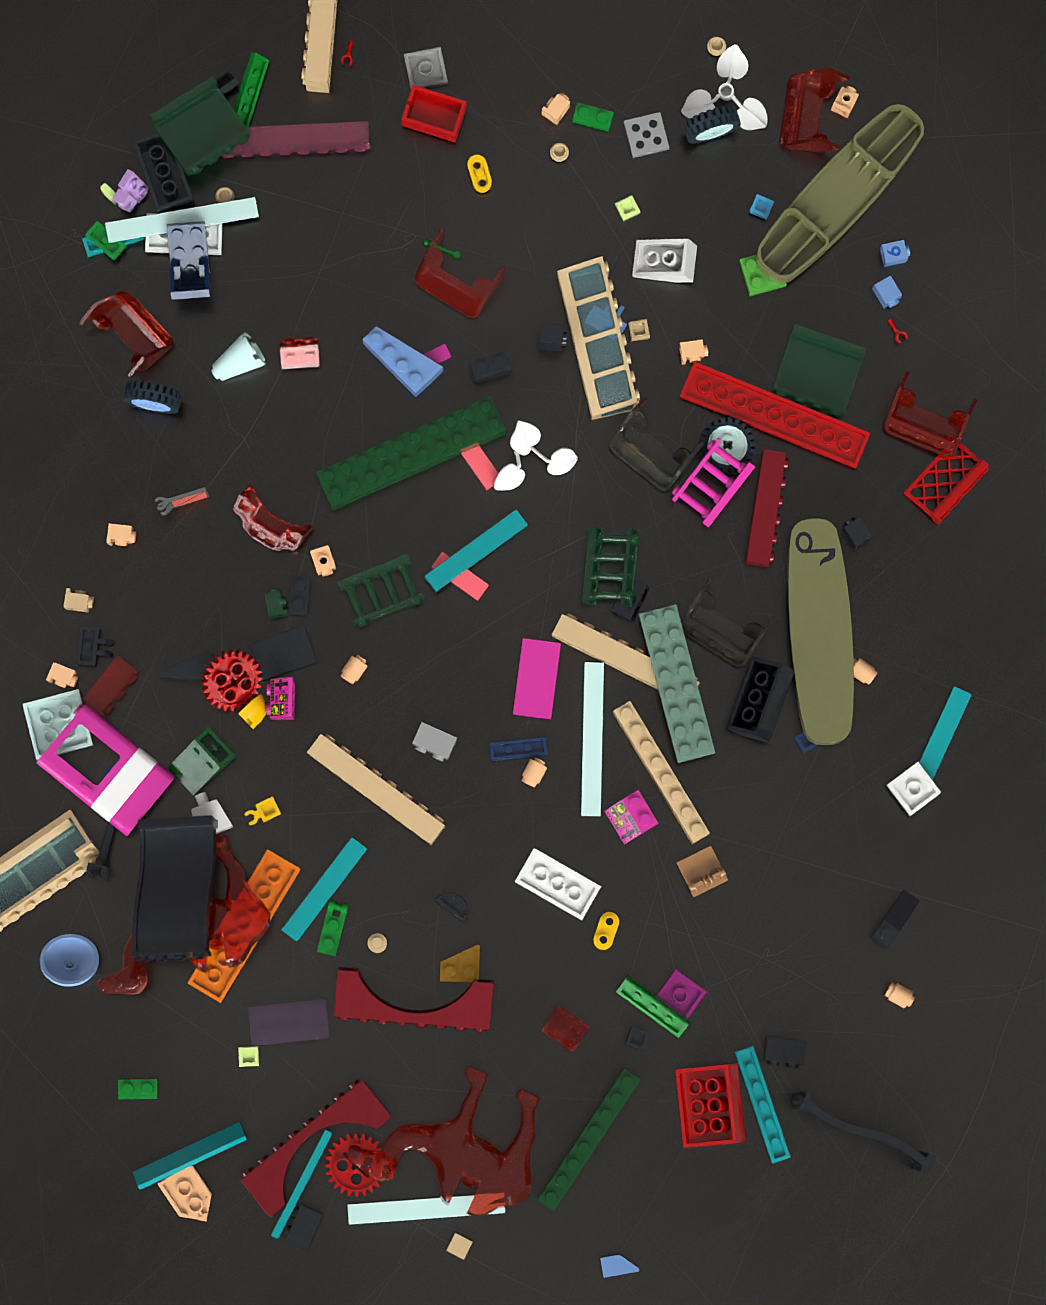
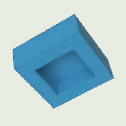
M757 194L749 213L767 220L774 201Z

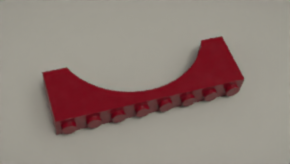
M339 967L334 1016H338L340 1020L358 1018V1021L369 1022V1019H372L382 1024L395 1021L398 1025L416 1023L418 1027H427V1024H430L440 1029L453 1026L456 1030L474 1028L476 1032H485L486 1029H490L494 980L474 978L466 991L452 1002L428 1010H411L392 1005L376 995L365 983L358 968Z
M358 1080L354 1081L348 1086L350 1091L345 1095L342 1092L333 1099L335 1102L330 1107L325 1105L318 1111L320 1115L316 1119L312 1117L302 1124L305 1128L300 1132L295 1130L288 1136V1142L284 1145L279 1143L272 1149L274 1153L270 1157H267V1155L263 1156L257 1161L259 1166L254 1170L250 1167L242 1174L244 1178L240 1181L269 1217L286 1205L284 1193L286 1171L294 1153L308 1137L325 1127L340 1123H358L378 1129L392 1117L363 1080L360 1082Z

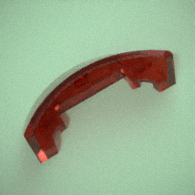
M249 485L239 495L234 506L235 514L240 516L243 522L241 525L254 540L273 550H297L313 528L311 525L292 524L275 516L261 502L252 485Z

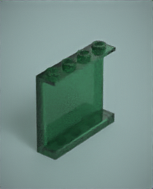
M213 76L150 115L151 125L187 176L198 174L203 170L202 167L207 164H214L218 161V157L223 154H230L235 149L234 147L239 144H246L251 137V129H247L217 87V81Z
M795 324L772 392L783 398H786V396L793 398V401L798 404L807 403L813 409H825L831 415L844 416L867 348Z

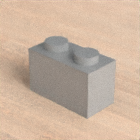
M422 722L412 744L416 746L415 750L424 754L428 751L433 754V758L443 762L444 759H449L457 737Z

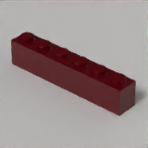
M763 449L745 564L768 567L774 561L775 552L772 551V544H776L778 533L774 532L775 525L779 526L780 514H777L778 507H782L783 496L780 495L781 488L785 487L786 477H783V471L787 470L789 462L785 452Z

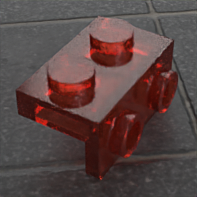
M305 337L303 340L288 338L280 342L282 369L320 366L318 339L313 337Z
M558 1005L542 1031L548 1037L561 1043L564 1048L574 1052L590 1027Z

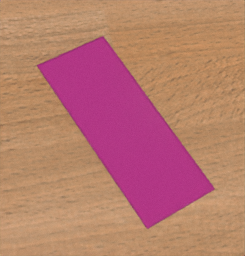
M446 344L423 354L437 364L451 358Z

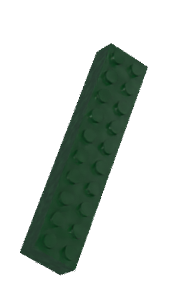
M488 396L316 472L332 511L461 455L465 451L506 435V428L492 397Z

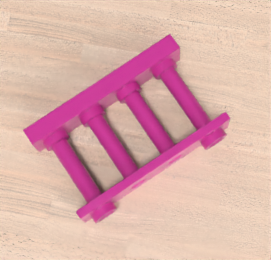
M719 437L716 441L712 439L706 447L708 452L681 486L677 485L671 493L674 495L672 497L674 502L680 497L701 513L704 518L702 523L708 528L755 468L752 462L741 463L721 448L719 444L722 440ZM713 452L738 469L737 472L739 474L735 479L729 478L707 461ZM702 467L726 484L725 487L727 489L723 494L721 492L717 493L696 477V474ZM690 482L714 499L713 502L716 504L712 509L704 507L684 492Z

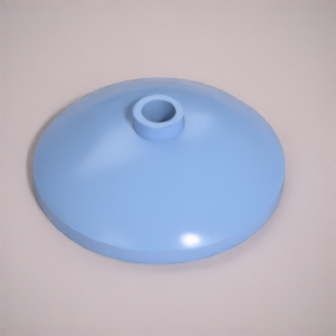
M65 934L52 939L45 945L41 952L40 965L44 975L53 983L61 986H76L88 981L95 974L99 965V954L97 948L89 939L76 934Z

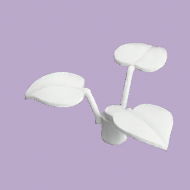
M737 45L729 47L717 62L718 74L721 77H728L727 82L719 87V94L711 100V95L707 91L701 89L693 91L687 97L681 110L682 114L687 118H693V116L706 112L709 109L713 110L715 108L713 103L719 98L725 101L732 99L740 107L737 112L741 128L755 130L767 126V113L760 101L748 98L742 105L734 96V89L730 84L731 79H740L748 71V61Z
M518 420L516 429L510 439V445L515 450L514 454L516 455L517 465L515 466L511 463L502 468L495 480L494 489L510 490L518 487L523 482L525 472L519 469L521 467L520 454L527 455L532 450L545 462L549 463L547 471L553 475H561L568 472L575 465L578 457L573 450L560 448L552 454L551 459H547L533 447L540 441V431L534 425Z

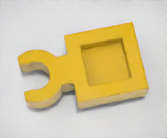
M273 796L256 804V811L249 810L245 813V816L254 815V820L249 822V825H255L260 818H262L263 822H266L281 815Z

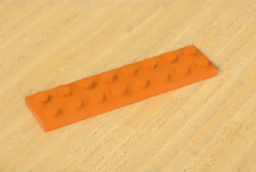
M267 849L210 944L211 956L204 957L200 961L188 981L189 985L222 1003L299 874L300 868Z

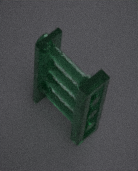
M589 527L582 603L596 606L598 599H621L622 605L632 607V602L634 601L633 586L637 545L640 542L639 531L628 528L627 535H604L603 530L597 527ZM604 542L626 543L625 554L602 553V544ZM602 561L624 562V572H600V563ZM600 580L623 581L622 592L599 591L598 583Z
M409 554L337 581L340 591L344 590L348 593L357 619L352 620L354 626L358 625L360 628L368 625L370 620L410 604L413 607L423 603L422 600L425 599V594L421 593L418 595L408 571L409 564H411ZM396 569L401 571L411 598L401 602L390 577L391 571ZM378 576L383 578L393 605L383 609L372 584L373 578ZM360 583L365 585L375 612L365 616L354 590L355 585Z

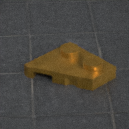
M480 945L471 947L441 961L440 982H472L474 978L479 979Z

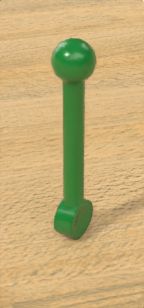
M425 239L423 242L425 246L430 245L451 254L455 259L460 258L459 251L453 252L432 243L429 239Z

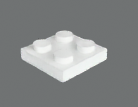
M919 762L887 784V787L909 816L941 793Z

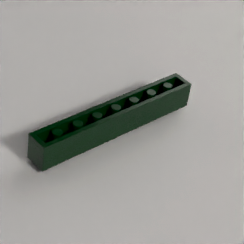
M626 1069L622 1070L537 1200L553 1211L556 1209L641 1079Z

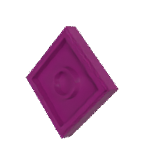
M675 969L656 997L688 1019L707 991Z

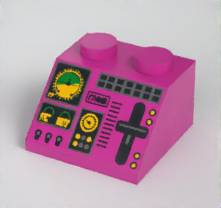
M293 677L271 679V684H267V696H270V703H267V715H270L271 720H294L295 681Z
M639 790L604 811L624 844L658 824Z

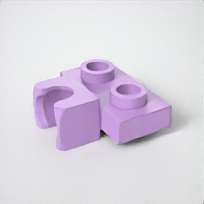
M127 169L118 184L121 189L117 190L112 201L119 203L118 207L131 212L137 203L140 204L141 200L146 196L149 187L133 171Z

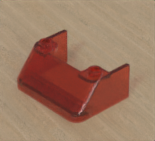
M831 68L797 73L790 77L780 135L782 146L818 153L840 149V145L828 141L826 135L819 133L823 99L829 98L834 94L837 82L848 81L850 76Z
M440 229L426 251L416 272V285L467 317L476 318L482 313L505 276L506 268L501 267L493 282L487 278H478L472 287L440 268L443 262V254L437 248L444 238V230Z
M120 291L95 302L79 322L81 326L93 321L99 329L107 330L112 328L134 352L135 355L131 358L133 369L127 375L129 378L146 371L169 351L174 343L168 333L135 297L127 291Z
M906 371L884 425L886 432L942 456H953L963 437L977 399L974 398L968 413L957 410L951 414L949 419L914 405L916 401L915 393L904 388L910 372Z

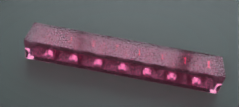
M368 121L217 128L218 152L224 158H232L234 155L251 157L253 154L270 156L272 153L289 155L291 152L309 154V151L328 153L329 150L343 153L351 149L362 152L370 149Z

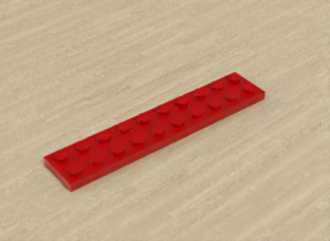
M695 361L680 394V398L734 420L738 419L741 423H745L854 469L858 465L870 435L867 431Z

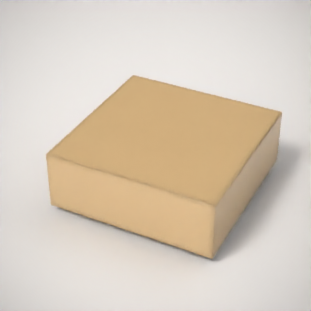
M647 319L628 322L631 342L650 338Z
M455 1233L446 1251L464 1260L473 1241Z

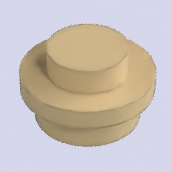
M713 37L709 40L707 49L710 54L719 56L725 52L726 43L720 37Z
M556 143L550 149L551 158L557 162L566 160L569 155V149L563 143Z
M222 187L216 192L217 203L234 201V192L230 188Z
M373 934L368 939V947L372 952L380 953L386 949L387 940L382 934Z

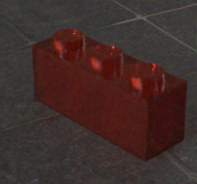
M117 656L82 701L99 715H107L113 708L112 703L124 695V688L128 683L131 685L136 680V673L138 671L121 657Z

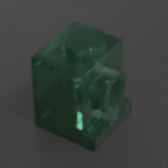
M280 588L271 589L269 593H265L268 617L288 616L287 609H283V607H287L286 597L281 595Z

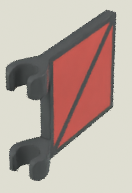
M203 487L171 498L157 497L155 502L163 501L158 504L157 509L161 511L166 508V511L160 512V514L167 515L173 508L208 498L209 494L206 488Z

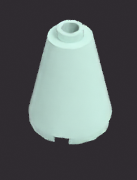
M247 332L241 334L212 364L213 369L211 371L216 379L220 378L223 381L266 364L264 362L265 358L257 344L249 341L251 336Z

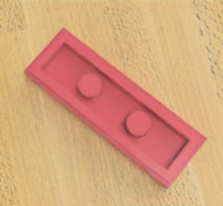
M480 446L461 453L485 489L489 490L493 487L499 473Z
M442 552L431 568L435 569L450 557ZM466 570L451 581L477 601L489 586L469 570Z

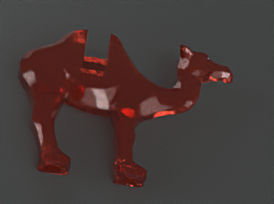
M224 835L216 837V855L220 858L227 871L228 884L226 899H211L209 949L218 950L224 946L226 963L231 968L240 965L246 959L252 946L266 933L270 924L271 914L266 905L254 894L247 884L245 870L230 851L229 839ZM132 934L128 937L123 950L124 969L110 977L100 978L96 983L98 989L104 994L135 995L141 993L147 984L145 963L137 962L135 958L130 956L131 952H133ZM193 957L187 958L200 972H210L208 957H204L202 960H196Z
M468 1066L464 1074L471 1086L455 1118L436 1125L401 1126L389 1135L380 1151L359 1149L356 1145H351L348 1149V1159L373 1180L381 1182L394 1178V1172L399 1159L405 1151L409 1149L418 1150L433 1164L437 1176L440 1199L446 1205H449L460 1180L468 1188H477L466 1213L473 1217H482L496 1209L515 1206L523 1202L532 1190L530 1148L535 1139V1108L540 1098L523 1090H518L516 1098L521 1107L519 1131L505 1152H500L489 1142L473 1135L472 1120L488 1075Z

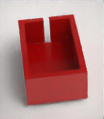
M413 85L408 98V104H406L401 119L402 126L456 143L467 110V101Z

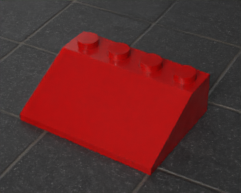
M738 1063L675 1070L683 1148L746 1142Z

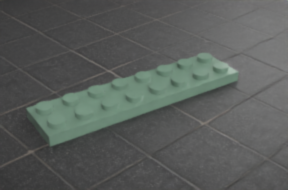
M677 605L640 613L639 618L677 763L715 754Z

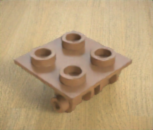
M711 846L677 862L693 897L728 881L726 873Z

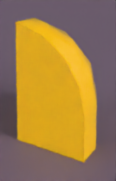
M258 695L238 713L252 729L266 715L267 704L263 695Z

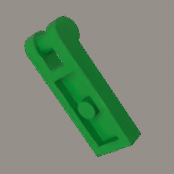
M330 899L317 952L336 957L349 907L348 903L343 902V904L336 903V900ZM333 911H340V917L332 916Z

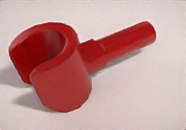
M351 40L348 42L346 55L341 58L343 65L346 58H350L349 66L353 64L351 57L353 41Z
M889 319L888 323L895 333V341L901 343L898 339L899 334L903 335L904 339L907 340V334L900 332L893 320Z

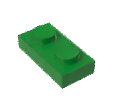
M577 102L573 122L609 132L614 112Z
M98 221L85 234L91 242L113 261L126 248L122 241L109 243L106 228Z
M158 1079L118 1080V1099H158Z

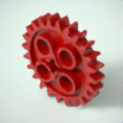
M230 649L228 654L222 651V657L215 654V661L209 659L211 666H204L208 671L201 674L206 679L200 681V683L205 685L201 688L206 693L204 697L209 699L208 702L217 709L221 707L224 711L228 707L231 711H234L235 706L241 710V704L247 706V700L252 701L254 699L252 695L259 694L256 688L262 687L258 681L263 680L258 675L262 672L257 668L259 664L254 661L255 659L252 656H249L246 652L242 653L238 649L236 652ZM238 664L237 669L232 671L233 666ZM219 675H222V678L219 681H216L217 677ZM247 679L246 684L241 686L242 681ZM231 690L230 695L225 697L226 692Z
M355 1133L354 1138L351 1139V1136L347 1134L346 1141L340 1137L341 1144L334 1142L333 1145L336 1149L328 1150L332 1156H326V1159L330 1161V1163L325 1164V1167L330 1168L326 1175H332L329 1182H336L334 1188L342 1187L340 1193L348 1190V1196H350L353 1191L356 1197H358L359 1191H362L363 1195L366 1196L367 1189L374 1192L372 1186L380 1187L377 1181L385 1180L381 1173L388 1172L383 1169V1166L388 1165L387 1162H383L387 1155H381L380 1152L384 1148L378 1149L379 1141L373 1144L372 1136L366 1140L364 1133L361 1138H358V1134ZM358 1145L361 1147L362 1152L360 1156L352 1155V1146ZM347 1152L354 1161L360 1160V1167L370 1176L366 1177L358 1168L354 1170L352 1168L353 1163L343 1153ZM342 1159L348 1163V1168L344 1171L339 1170L337 1167L338 1161ZM367 1159L375 1161L376 1167L373 1170L365 1169V1161ZM354 1173H359L362 1176L360 1184L352 1182L351 1177Z

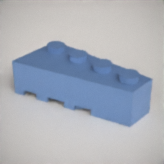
M377 326L363 338V344L415 397L443 372L441 365Z

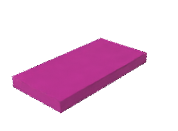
M523 638L513 715L551 720L561 643Z

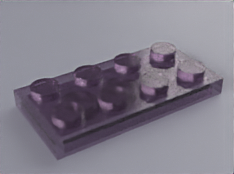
M326 999L248 1007L252 1046L330 1038Z

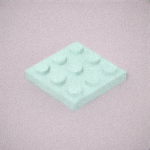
M79 689L23 704L36 760L40 759L74 718L75 714L73 712L80 704L83 706ZM77 725L57 749V755L93 746L90 731L83 725Z

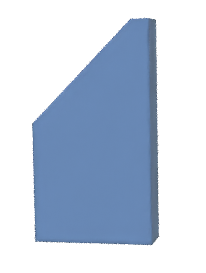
M619 1254L600 1258L604 1278L639 1271L638 1267Z

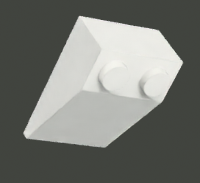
M689 239L637 240L632 276L667 282H693L697 245Z

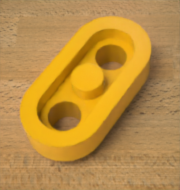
M481 155L471 156L468 160V170L473 187L480 193L487 192L492 186V180L486 160ZM474 164H480V168H474ZM484 181L486 185L480 186L479 182Z
M606 912L599 920L593 942L600 950L608 949L613 943L619 925V918L615 913ZM607 918H611L613 920L612 925L606 924ZM600 937H606L607 942L602 944L599 940Z

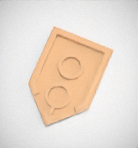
M193 1165L158 1183V1186L180 1217L207 1221L212 1193Z

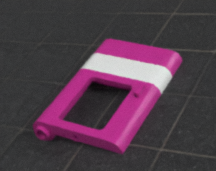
M80 704L73 712L75 714L74 718L36 764L124 835L128 836L137 825L138 820H141L176 776L87 704L82 706ZM79 724L83 725L120 756L119 761L99 785H94L56 753L57 749Z

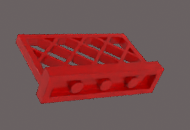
M953 438L907 488L904 495L939 525L989 470V464L978 458L957 439ZM954 444L961 449V456H950L949 450ZM972 458L976 462L972 468H964V459ZM961 459L962 468L951 469L950 460ZM940 460H948V469L937 470V463ZM962 472L963 478L960 482H951V473ZM949 473V482L938 483L937 474ZM927 474H935L936 483L924 484V477ZM938 486H950V493L939 496ZM925 487H936L937 496L925 497ZM914 488H923V497H914L910 492ZM926 500H937V507L931 511L926 507Z

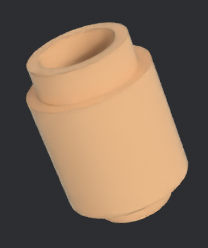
M356 655V657L351 656L342 669L343 673L340 676L349 683L354 684L368 667L365 664L366 660L359 655Z
M854 659V677L862 683L866 682L869 685L878 672L863 659Z
M536 757L534 760L530 759L522 774L523 778L521 781L535 788L540 783L547 769L544 766L545 762Z
M891 982L885 993L889 1001L902 1008L910 1007L915 999L912 996L913 991L899 983Z

